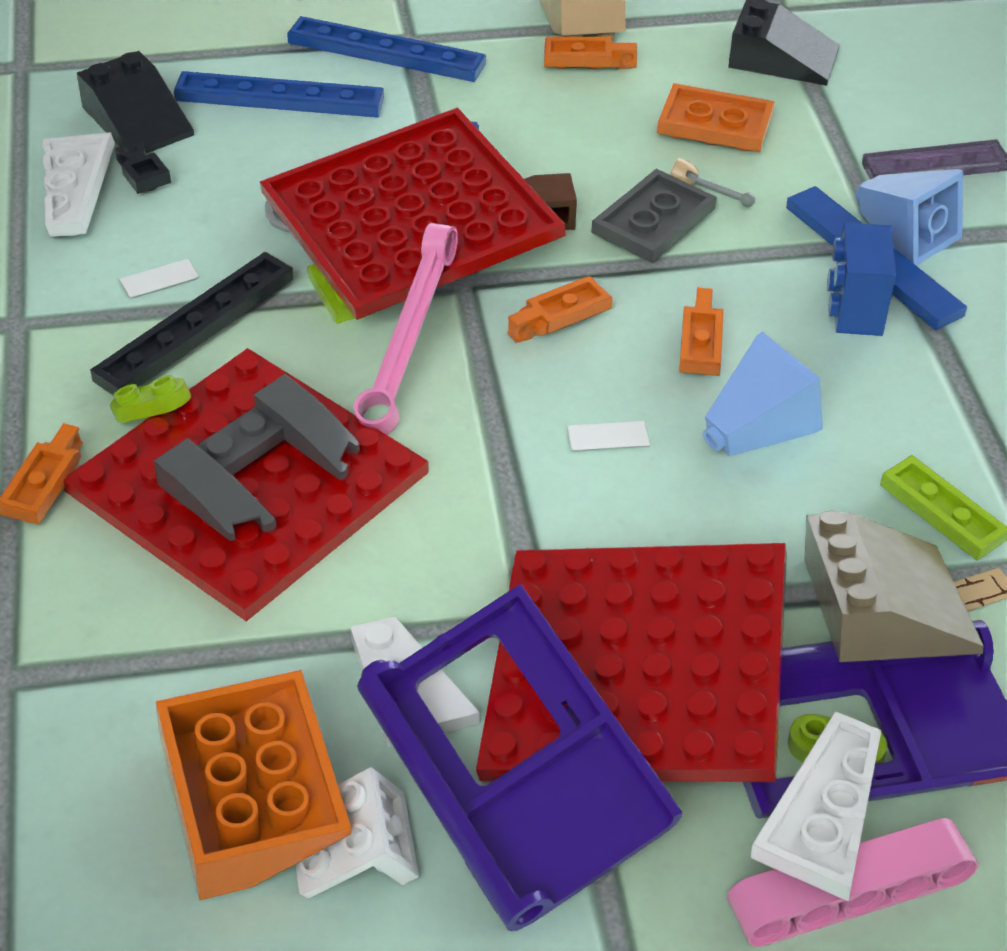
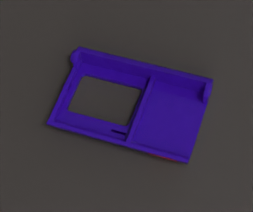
M972 621L984 646L983 654L839 662L832 641L782 648L780 706L853 695L863 696L867 700L878 727L886 738L887 747L893 759L889 762L875 764L868 802L1007 781V701L990 670L994 649L990 630L984 621ZM795 776L776 779V782H743L752 810L758 819L770 817Z

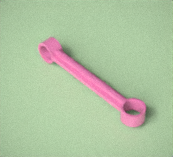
M429 223L426 227L422 239V259L372 389L361 393L354 403V413L359 423L369 428H377L386 435L392 432L398 425L400 415L394 401L444 265H451L456 254L458 234L454 226ZM383 404L390 407L388 413L381 419L366 420L363 418L366 411L372 406Z

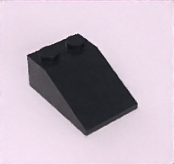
M746 0L732 33L728 68L827 86L840 44L780 4L770 3L767 0Z
M139 50L125 53L121 57L105 63L94 64L88 69L76 73L82 108L106 133L111 132L113 140L119 147L122 146L125 152H134V142L141 141L144 144L145 154L194 136V129L156 66Z

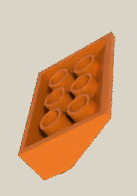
M302 670L155 701L160 739L199 900L252 888L352 834V828Z

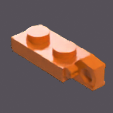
M547 36L545 38L544 67H555L558 69L588 67L590 69H599L612 66L613 68L628 69L636 68L637 43L612 42V37Z
M584 277L526 300L525 307L520 309L518 313L508 316L507 334L518 343L532 339L535 334L543 336L546 333H552L612 309L613 297L592 277Z
M697 287L695 307L684 306L679 372L720 375L724 309L712 308L713 289Z
M63 423L51 443H36L1 495L0 515L37 525L41 523L63 489V480L79 464L81 458L80 449L83 445V442L80 440L79 427Z

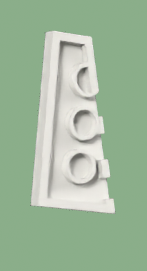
M111 132L42 139V146L45 151L43 165L46 171V177H44V187L46 189V196L44 197L45 225L50 237H72L87 233L115 145Z
M835 711L752 844L751 858L849 901L881 730Z

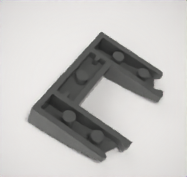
M286 374L254 394L255 407L200 444L196 445L187 438L154 460L158 485L229 541L236 540L233 528L235 524L255 520L261 525L263 533L276 528V519L232 475L286 440L342 481L349 472L348 464L340 461L346 448L354 453H358L360 450L358 440L313 395Z

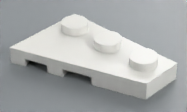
M396 617L350 627L351 640L362 671L367 665L376 660L382 659L400 663L422 648ZM442 669L419 684L418 693L444 733L480 724V712ZM381 728L387 747L393 746Z

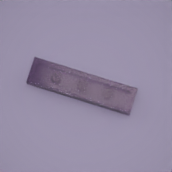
M998 139L865 153L863 154L861 164L870 180L878 175L953 169L963 171V175L1006 171L1007 154Z

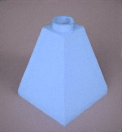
M961 170L878 175L869 181L861 183L857 189L856 199L859 202V213L870 224L891 225L893 248L916 266L962 238L963 171Z
M761 332L755 337L705 416L707 427L703 431L705 441L713 450L718 452L722 449L729 456L817 433L822 430L820 377L764 332Z

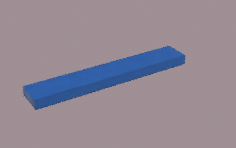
M300 16L287 33L289 44L470 82L477 80L486 65V54L304 16Z
M182 71L174 88V98L176 101L379 118L384 100V88Z
M817 186L787 198L786 208L832 246L835 238H841L844 222L863 224ZM894 248L896 279L892 292L894 297L935 330L965 317L967 306Z

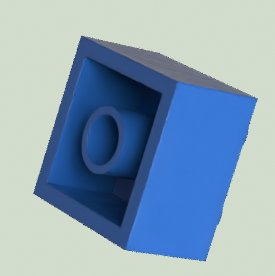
M844 222L841 238H835L833 243L832 259L837 261L835 268H829L827 291L833 292L829 297L828 315L835 317L836 333L883 336L896 279L891 225Z

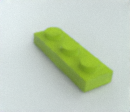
M910 455L882 474L880 486L975 560H980L1007 541L1006 525L915 456Z

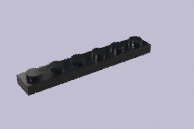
M263 252L91 368L92 382L113 396L117 390L130 384H136L137 387L141 386L293 280V267L269 253Z

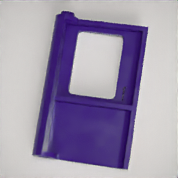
M521 584L446 633L439 635L434 641L400 663L382 659L376 660L367 665L361 673V678L357 684L359 693L461 854L465 864L493 909L509 931H517L534 923L667 833L682 817L681 809L671 797L667 788L640 750L632 742ZM497 638L559 726L560 735L556 740L490 784L481 786L475 782L420 697L418 686L422 681L486 639Z

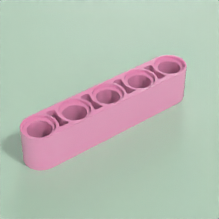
M942 818L860 843L849 901L776 869L741 880L729 890L727 900L748 943L754 947H761L956 886L969 879L978 869L979 863L951 819Z

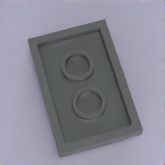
M656 168L592 220L591 233L653 263L715 209L717 197Z

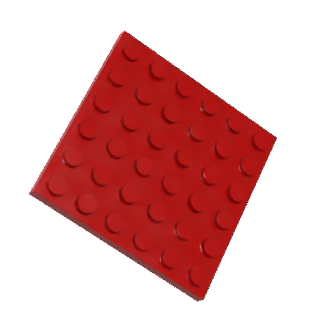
M458 107L260 181L264 197L356 320L406 301L422 259V239L429 223L454 226L458 234L454 260L451 265H444L436 288L566 236L565 223Z
M247 348L190 388L191 398L183 406L168 413L149 417L67 475L63 480L64 492L247 622L428 474L429 469L428 460L377 428H369L362 425L353 413ZM286 374L313 395L358 440L360 450L358 453H354L346 448L340 461L348 464L349 472L342 481L286 440L232 475L276 519V528L263 533L261 525L255 520L235 524L233 528L236 540L229 541L158 485L154 460L187 438L196 445L200 444L255 407L254 394Z
M785 543L516 550L509 591L519 584L523 586L662 782H776L787 565ZM500 641L476 765L479 781L496 780L556 740L560 735L559 726Z

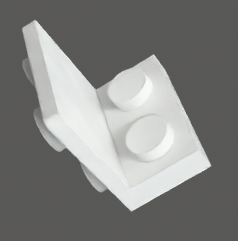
M372 767L339 783L338 787L352 828V834L295 864L299 894L307 899L373 866L377 871L385 873L401 885L418 878L419 871L404 791Z

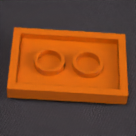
M673 83L658 120L657 133L669 135L673 138L702 141L710 145L718 144L735 147L742 151L761 152L773 115L775 101Z

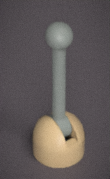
M678 158L673 166L670 175L693 186L697 184L737 199L745 207H751L755 203V197L752 193L742 194L698 177L697 168L689 161Z

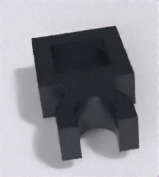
M141 141L134 142V152H125L122 146L115 148L116 159L122 166L123 176L137 194L152 191L157 187L171 183L168 168L155 152L146 155L144 144Z

